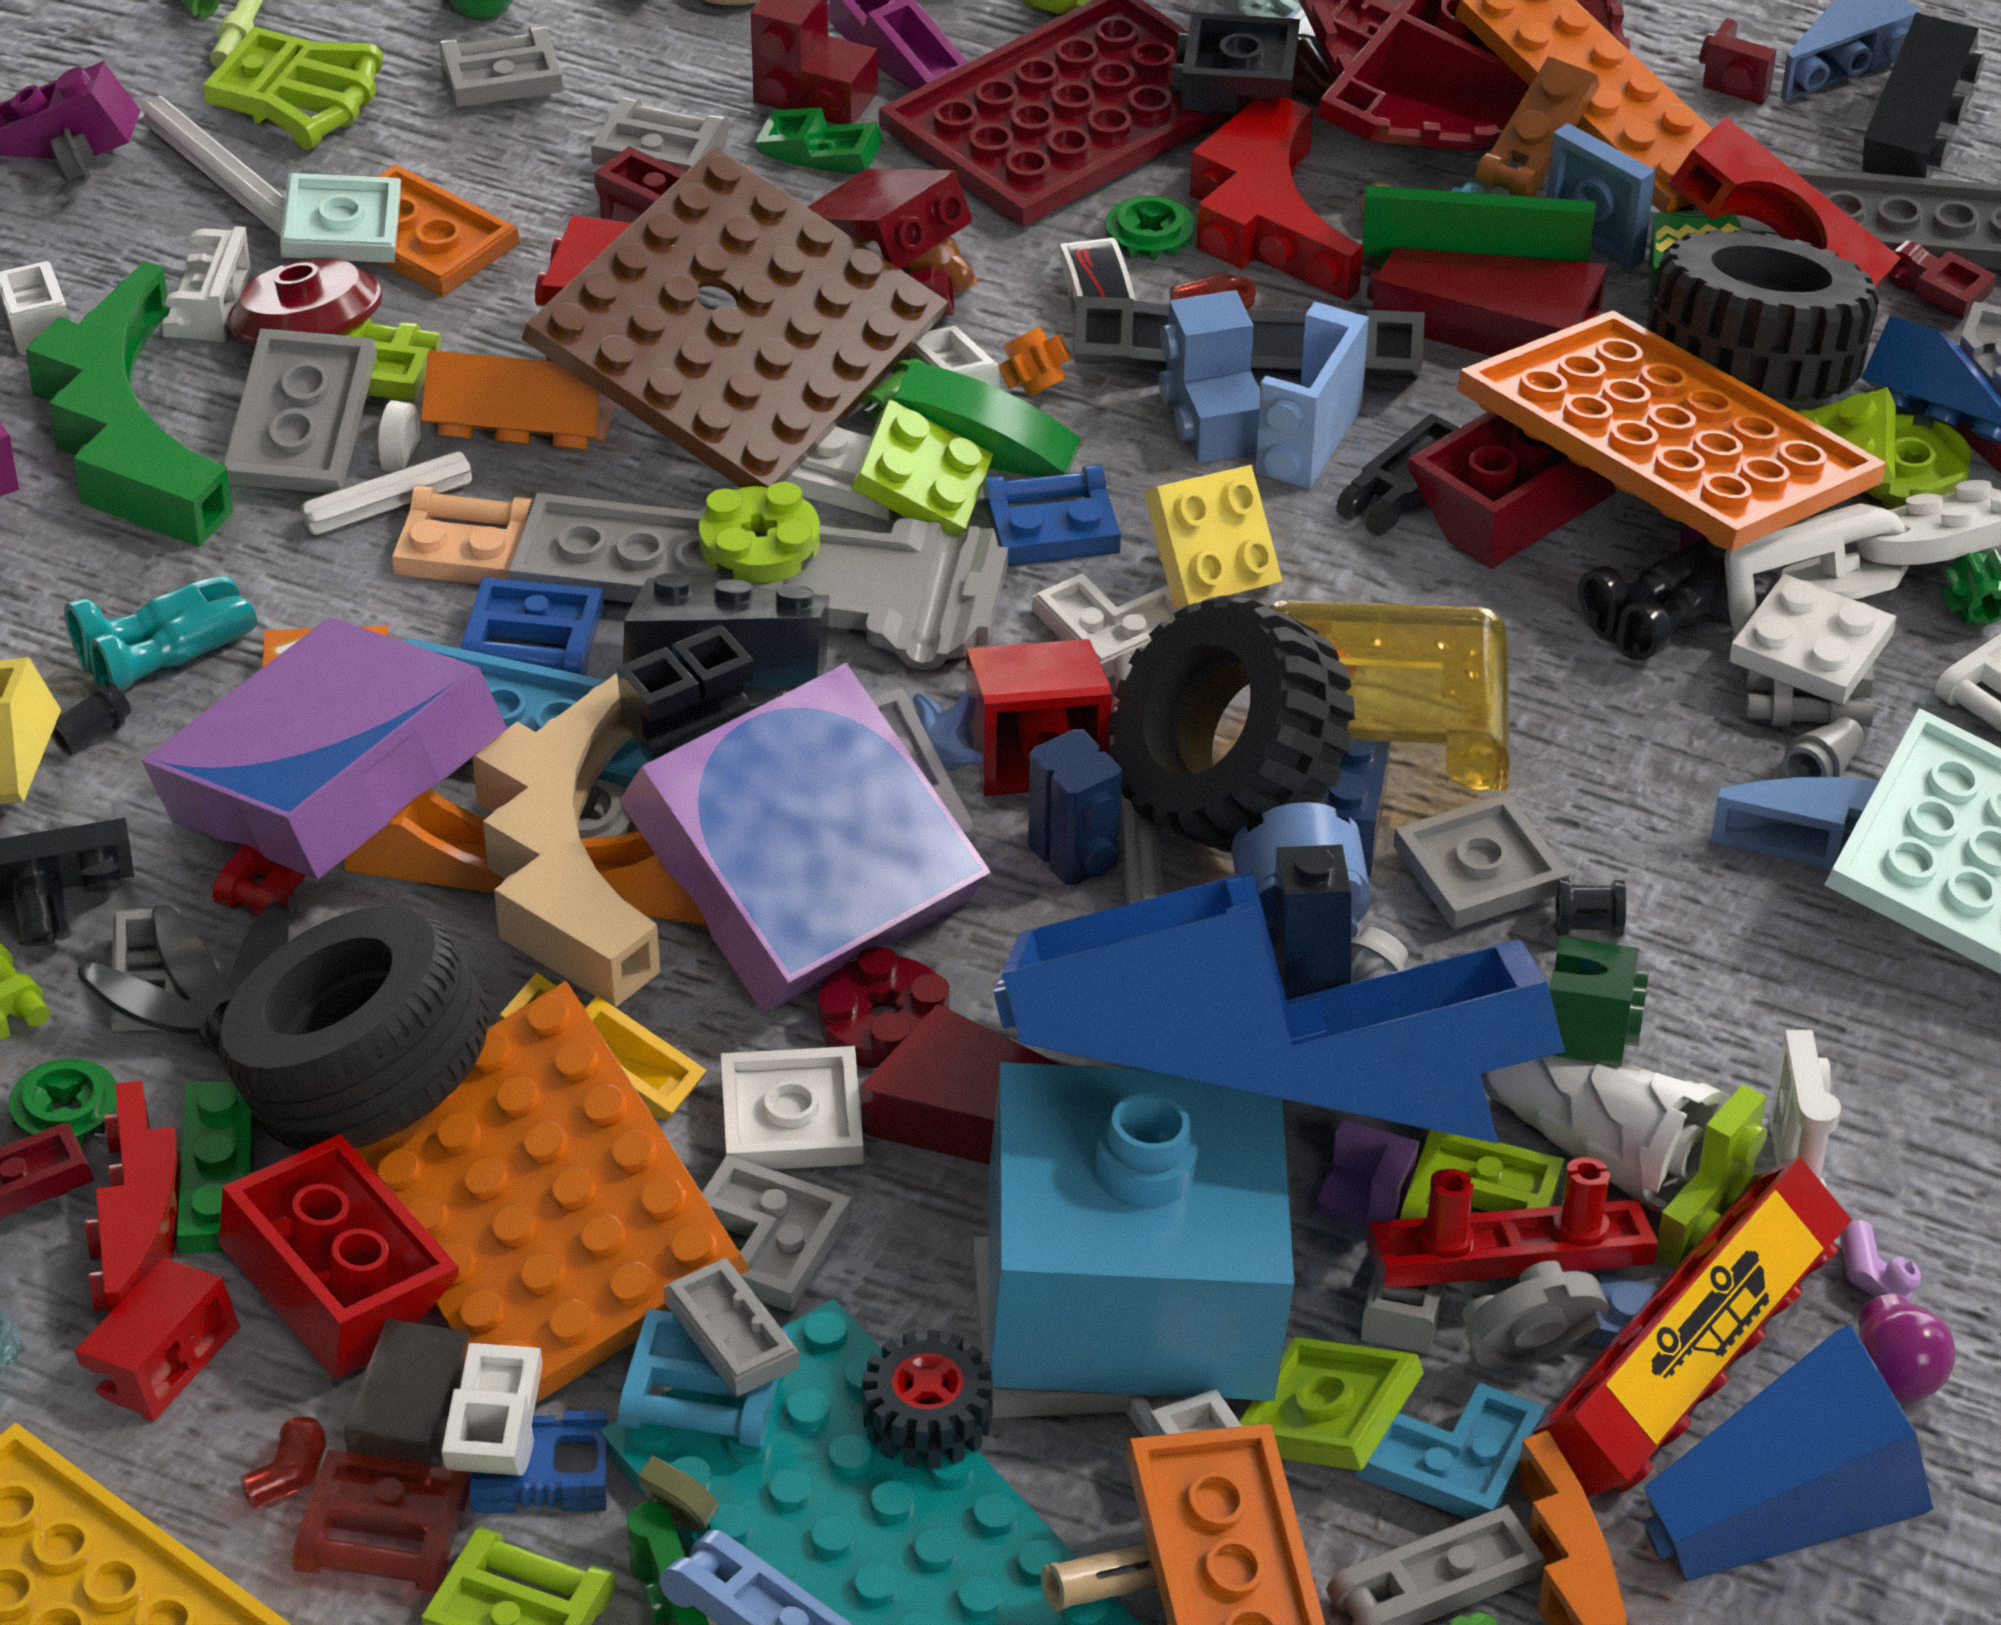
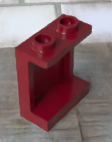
M867 168L807 206V208L861 244L865 241L877 242L883 258L899 269L966 227L972 221V216L955 170Z

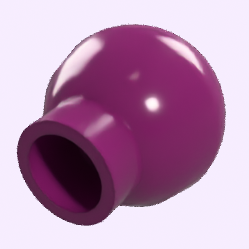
M1894 1294L1878 1296L1864 1306L1858 1319L1860 1329L1858 1337L1896 1400L1899 1402H1914L1936 1393L1949 1379L1955 1363V1344L1948 1326L1927 1308L1909 1303L1905 1298Z

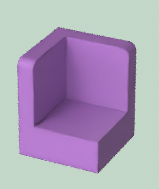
M1348 1120L1340 1121L1335 1133L1333 1165L1318 1195L1316 1210L1321 1214L1364 1227H1368L1369 1222L1400 1220L1402 1207L1416 1170L1419 1141Z

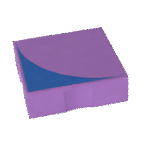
M329 617L141 761L172 821L221 841L247 845L257 850L265 859L318 880L384 828L409 802L434 785L442 782L506 731L507 727L479 667Z

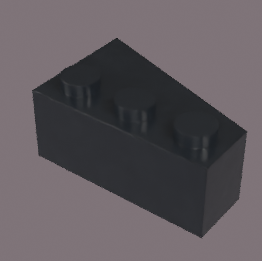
M1915 13L1865 134L1862 171L1873 174L1930 178L1936 167L1943 168L1949 152L1951 137L1956 127L1962 122L1965 110L1974 94V84L1978 82L1983 68L1985 52L1977 51L1979 28Z

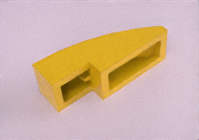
M536 972L501 1012L497 1022L553 989L556 985ZM598 995L588 1006L582 1004L653 1117L669 1121L704 1078L707 1070Z

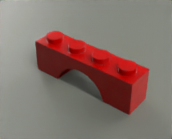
M1727 116L1691 150L1668 183L1711 219L1726 215L1749 217L1771 227L1784 239L1791 241L1797 239L1811 243L1812 247L1821 250L1826 248L1837 253L1842 260H1851L1859 265L1861 272L1868 273L1876 290L1901 259Z

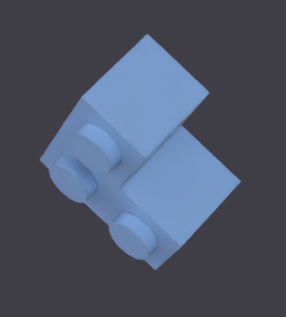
M1237 290L1169 300L1168 325L1161 326L1160 330L1161 347L1167 364L1166 371L1159 372L1158 384L1163 404L1165 406L1172 405L1175 412V426L1180 441H1188L1198 464L1257 454L1260 390L1251 373L1253 323Z

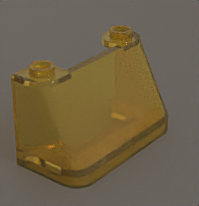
M1298 600L1280 601L1269 606V608L1317 630L1318 635L1328 639L1338 651L1339 662L1345 664L1352 686L1346 690V694L1353 696L1355 702V720L1349 721L1348 732L1353 734V740L1446 744L1447 771L1455 782L1463 787L1475 790H1508L1510 766L1508 643L1505 624L1497 614L1491 610L1479 607Z

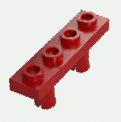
M1580 1157L1568 1162L1562 1206L1470 1214L1474 1185L1471 1183L1470 1176L1464 1171L1457 1169L1438 1170L1431 1176L1427 1217L1369 1222L1366 1245L1384 1288H1412L1428 1284L1462 1281L1479 1282L1495 1278L1518 1277L1528 1267L1552 1260L1560 1264L1563 1272L1597 1269L1615 1270L1623 1267L1653 1265L1656 1260L1658 1241L1638 1199L1606 1202L1610 1180L1607 1166L1598 1159Z

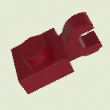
M1908 240L1894 251L1901 258L1900 260L1907 265L1900 263L1888 274L1887 279L1902 289H1911L1916 286L1914 295L1962 320L1970 313L1974 302L1981 303L1992 293L1996 275L1950 251L1937 258L1918 243Z

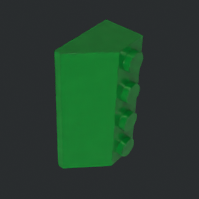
M1366 185L1362 257L1373 258L1372 269L1376 266L1382 268L1395 247L1589 262L1596 201Z

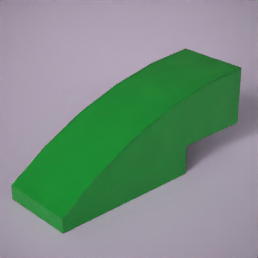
M911 361L895 396V402L918 412L930 421L993 453L989 469L1032 477L1069 474L1080 447V437L1048 414L988 383L948 369Z

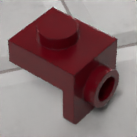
M1727 17L1715 34H1707L1702 44L1699 56L1700 64L1705 65L1702 87L1763 105L1771 92L1777 50L1736 38L1738 20Z

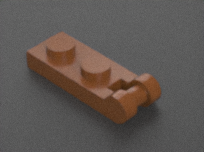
M1548 56L1492 151L1486 153L1481 159L1476 170L1475 182L1491 190H1494L1497 186L1510 190V195L1534 197L1550 169L1553 132L1567 123L1576 127L1600 87L1598 75ZM1513 161L1525 165L1518 169L1510 167Z

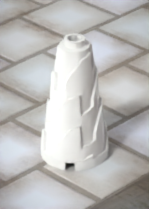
M1547 1056L1480 1074L1485 1094L1513 1110L1520 1119L1536 1128L1560 1149L1575 1159L1591 1157L1602 1161L1607 1166V1172L1610 1173L1609 1181L1633 1199H1638L1649 1210L1661 1215L1664 1209L1699 1171L1706 1124L1721 1109V1106L1723 1107L1731 1098L1729 1094L1706 1083L1698 1084L1692 1081L1677 1080L1627 1063H1622V1066L1557 1056Z

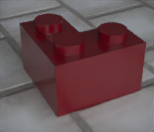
M760 0L750 12L753 102L782 110L821 107L827 122L838 125L855 124L878 93V48L828 36V0Z

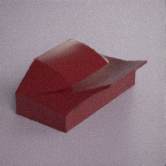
M628 146L594 172V185L600 198V219L633 223L686 172Z

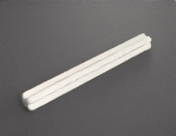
M155 96L151 102L144 101L141 106V111L144 112L142 122L281 236L286 199L164 97Z

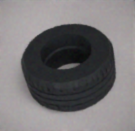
M378 906L358 909L333 917L302 932L279 947L251 972L236 990L225 1009L219 1037L220 1060L250 1110L272 1139L281 1142L285 1146L303 1151L341 1134L356 1149L379 1142L406 1129L433 1111L458 1088L473 1069L484 1048L490 1010L487 997L449 933L439 921L406 907Z

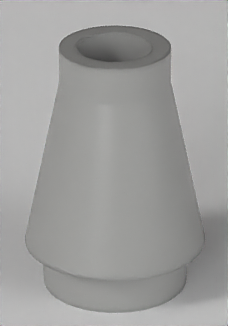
M1840 717L1829 725L1794 737L1786 747L1782 762L1786 778L1841 777L1854 754L1864 745L1865 734L1858 722L1849 717Z

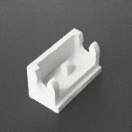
M234 226L233 231L203 228L192 232L189 240L190 243L199 246L203 244L210 245L216 249V252L213 256L205 253L188 256L186 261L187 269L178 291L170 293L165 301V305L171 307L168 317H165L162 323L163 337L218 342L226 341L230 330L228 314L238 301L251 274L246 227Z

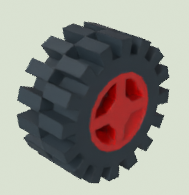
M927 1330V1341L917 1342L915 1331L903 1334V1347L899 1348L890 1339L881 1345L882 1357L875 1353L871 1355L867 1361V1372L863 1371L862 1379L864 1428L867 1427V1437L873 1446L882 1442V1455L892 1460L901 1451L903 1452V1465L913 1468L916 1467L918 1457H928V1469L941 1468L942 1455L947 1454L954 1465L964 1460V1446L973 1453L982 1446V1435L988 1437L992 1427L993 1380L991 1367L988 1361L982 1363V1352L977 1347L972 1345L963 1352V1338L952 1334L947 1344L940 1343V1331Z

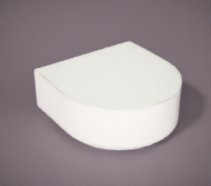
M392 400L384 409L378 434L381 471L395 472L404 469L421 438L419 413L414 404Z

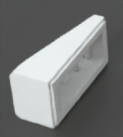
M45 261L0 272V298L18 353L26 355L25 349L32 340L40 336L57 318L61 317L69 320L66 303L50 262L47 263Z
M956 326L928 331L907 352L911 359H919L926 365L948 369L1000 389L999 365Z

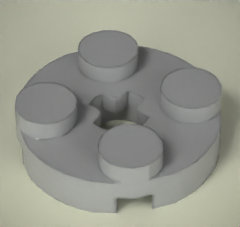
M1552 1260L1528 1267L1520 1274L1519 1284L1497 1295L1477 1298L1468 1303L1462 1310V1316L1467 1326L1466 1336L1477 1362L1489 1369L1503 1370L1515 1368L1510 1357L1513 1355L1532 1352L1533 1357L1538 1362L1557 1357L1580 1345L1601 1327L1602 1324L1597 1312L1600 1310L1608 1314L1609 1306L1598 1280L1593 1275L1580 1271L1563 1272L1560 1264Z

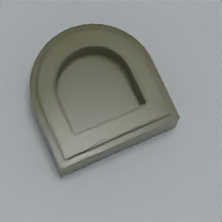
M654 1455L651 1456L638 1474L639 1482L648 1502L652 1501L665 1506L671 1514L673 1522L685 1529L695 1532L705 1530L720 1508L718 1501L703 1485Z

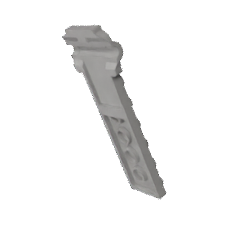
M537 492L509 568V579L600 588L603 590V600L634 603L647 578H655L657 575L665 573H677L688 576L691 582L716 584L721 580L733 579V570L717 563L716 571L704 561L699 546V520L704 512ZM913 518L898 519L893 525L891 534L820 526L819 552L814 560L811 553L807 559L801 562V572L791 578L778 582L751 584L752 588L777 590L779 587L786 585H800L812 589L813 594L830 595L828 626L866 631L868 644L883 647L897 653L900 660L911 668L921 671L933 670L940 667L946 659L965 657L966 648H974L978 644H989L1008 568V547L998 546L994 528L980 529V527L970 526L965 534L952 535L944 531L940 522L930 521L929 523ZM754 532L756 537L767 536V532Z

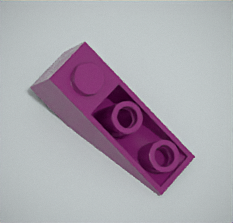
M104 61L85 69L74 67L63 73L58 80L41 87L36 85L27 86L20 90L13 98L0 103V156L57 159L50 140L64 135L65 128H69L74 136L84 133L94 156L129 143L140 109Z

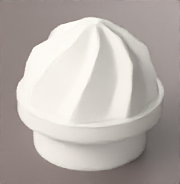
M1365 927L1359 937L1351 938V983L1403 970V964L1408 958L1407 949L1389 933L1375 927Z

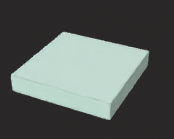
M288 174L280 241L281 258H332L344 261L395 263L401 179L345 175Z

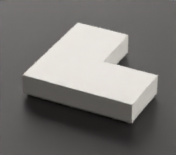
M1083 573L1034 594L1032 598V611L1062 641L1090 639L1106 677L1114 674L1113 663L1116 657L1122 654L1133 655L1137 648H1145L1152 640L1148 634L1161 622L1168 621L1172 623L1175 620L1174 613L1184 608H1174L1167 585L1116 607Z

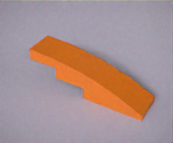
M1548 1430L1523 1439L1516 1485L1532 1507L1529 1536L1545 1557L1538 1613L1546 1625H1627L1625 1608L1609 1549L1581 1484Z

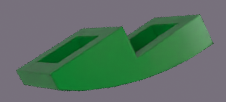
M820 107L772 111L758 135L755 145L758 152L790 164L834 172H863L872 163L883 138L877 122L827 125L822 108Z

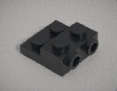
M1192 12L1189 33H1179L1177 63H1174L1172 74V96L1181 97L1182 110H1197L1205 114H1217L1220 112L1236 113L1238 95H1249L1266 100L1276 97L1291 98L1299 43L1300 19Z

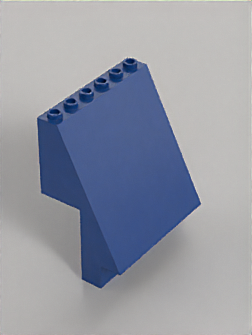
M1253 871L1022 931L1019 933L1012 951H1009V958H1006V965H1003V972H1000L997 987H993L1002 1026L1004 1029L1016 1026L1020 1044L1497 1144L1499 1143L1480 1074L1565 1052L1547 981L1521 939L1287 1000Z

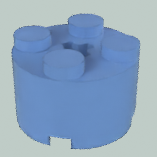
M1291 803L1274 807L1262 813L1263 823L1247 833L1246 826L1237 832L1231 847L1235 876L1253 871L1269 935L1271 933L1276 848L1343 844L1352 891L1351 938L1357 935V923L1365 916L1370 907L1371 890L1359 828L1350 817L1349 823L1337 817L1334 807L1321 803Z

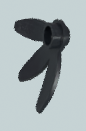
M277 902L270 903L263 909L244 939L233 966L230 985L225 987L210 954L186 920L170 905H156L152 910L155 944L168 976L185 999L149 982L107 966L87 963L79 967L77 972L79 979L91 992L114 1010L132 1020L151 1027L182 1034H198L201 1043L208 1050L220 1055L219 1037L225 1009L236 990L251 972L279 947L289 942V911L286 905Z

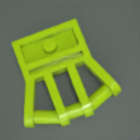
M254 26L203 84L205 103L228 108L235 112L251 114L254 117L255 124L260 123L265 118L269 119L291 133L299 147L304 150H310L321 143L322 136L338 127H349L359 116V106L368 105L377 92L374 79L375 75L382 68L383 54L377 46L370 43L314 42ZM296 107L317 112V114L310 117Z

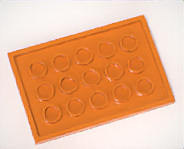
M1614 310L1461 369L1456 390L1477 402L1482 410L1499 415L1520 427L1528 437L1544 441L1568 455L1569 460L1573 463L1592 469L1611 480L1619 490L1635 494L1659 508L1665 517L1683 522L1705 535L1707 540L1713 545L1731 551L1881 484L1887 464Z
M567 981L562 982L489 1027L484 1048L473 1069L458 1088L433 1111L404 1130L379 1142L355 1149L459 1266L457 1279L436 1303L466 1355L469 1343L541 1349L543 1366L536 1403L637 1341L647 1309L671 1312L664 1302V1285L725 1257L740 1276L750 1270Z

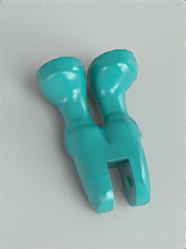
M218 576L192 582L149 600L145 606L134 612V614L121 618H105L100 608L89 598H81L66 603L64 607L66 628L74 651L84 671L87 673L92 671L95 684L104 687L108 683H113L122 692L128 690L137 680L159 668L183 665L202 654L239 639L252 631L257 624V616L253 605L244 597H240L239 589L230 576Z

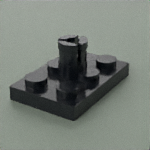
M126 818L0 838V899L11 898L18 924L16 929L18 942L21 946H44L54 944L55 939L63 941L71 936L70 923L66 918L63 901L64 888L83 885L84 891L100 892L122 885L123 878L134 877Z

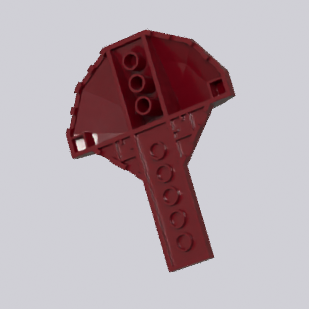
M1299 0L1337 79L1321 98L1316 116L1368 141L1481 152L1492 150L1530 86L1455 15L1460 0ZM1576 0L1630 51L1629 38L1624 37L1622 28L1624 18L1622 4H1618L1617 0Z

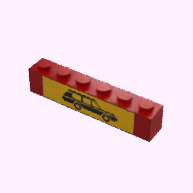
M1800 1156L1755 1177L1533 1430L1535 1435L1547 1430L1549 1431L1581 1484L1587 1498L1615 1487L1620 1493H1623L1639 1484L1653 1469L1654 1465L1649 1458L1658 1447L1670 1444L1690 1426L1692 1420L1687 1413L1693 1406L1710 1398L1726 1384L1729 1375L1725 1369L1733 1359L1746 1355L1764 1339L1766 1331L1761 1326L1767 1319L1784 1311L1799 1298L1803 1291L1798 1285L1801 1279L1806 1274L1822 1267L1837 1253L1838 1247L1834 1241L1852 1219Z

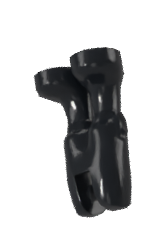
M1706 537L1701 538L1656 561L1645 569L1636 581L1630 584L1625 583L1616 569L1610 566L1596 567L1580 577L1578 583V599L1583 613L1592 629L1600 638L1607 640L1617 633L1618 649L1625 657L1632 660H1646L1666 649L1672 639V635L1679 629L1702 623L1715 611L1728 603L1725 573V553L1727 549L1713 545Z

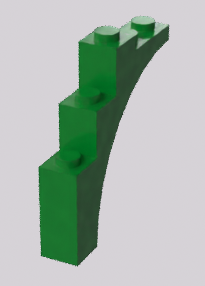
M144 261L126 279L119 282L116 288L92 311H89L79 324L59 317L40 336L35 337L25 349L26 363L29 368L33 395L50 400V418L53 424L56 448L76 455L73 458L74 472L77 477L81 504L200 547L233 513L228 471L226 466L189 450L161 430L139 405L131 388L134 366L148 338L170 312L169 307L165 305L168 295L164 267Z

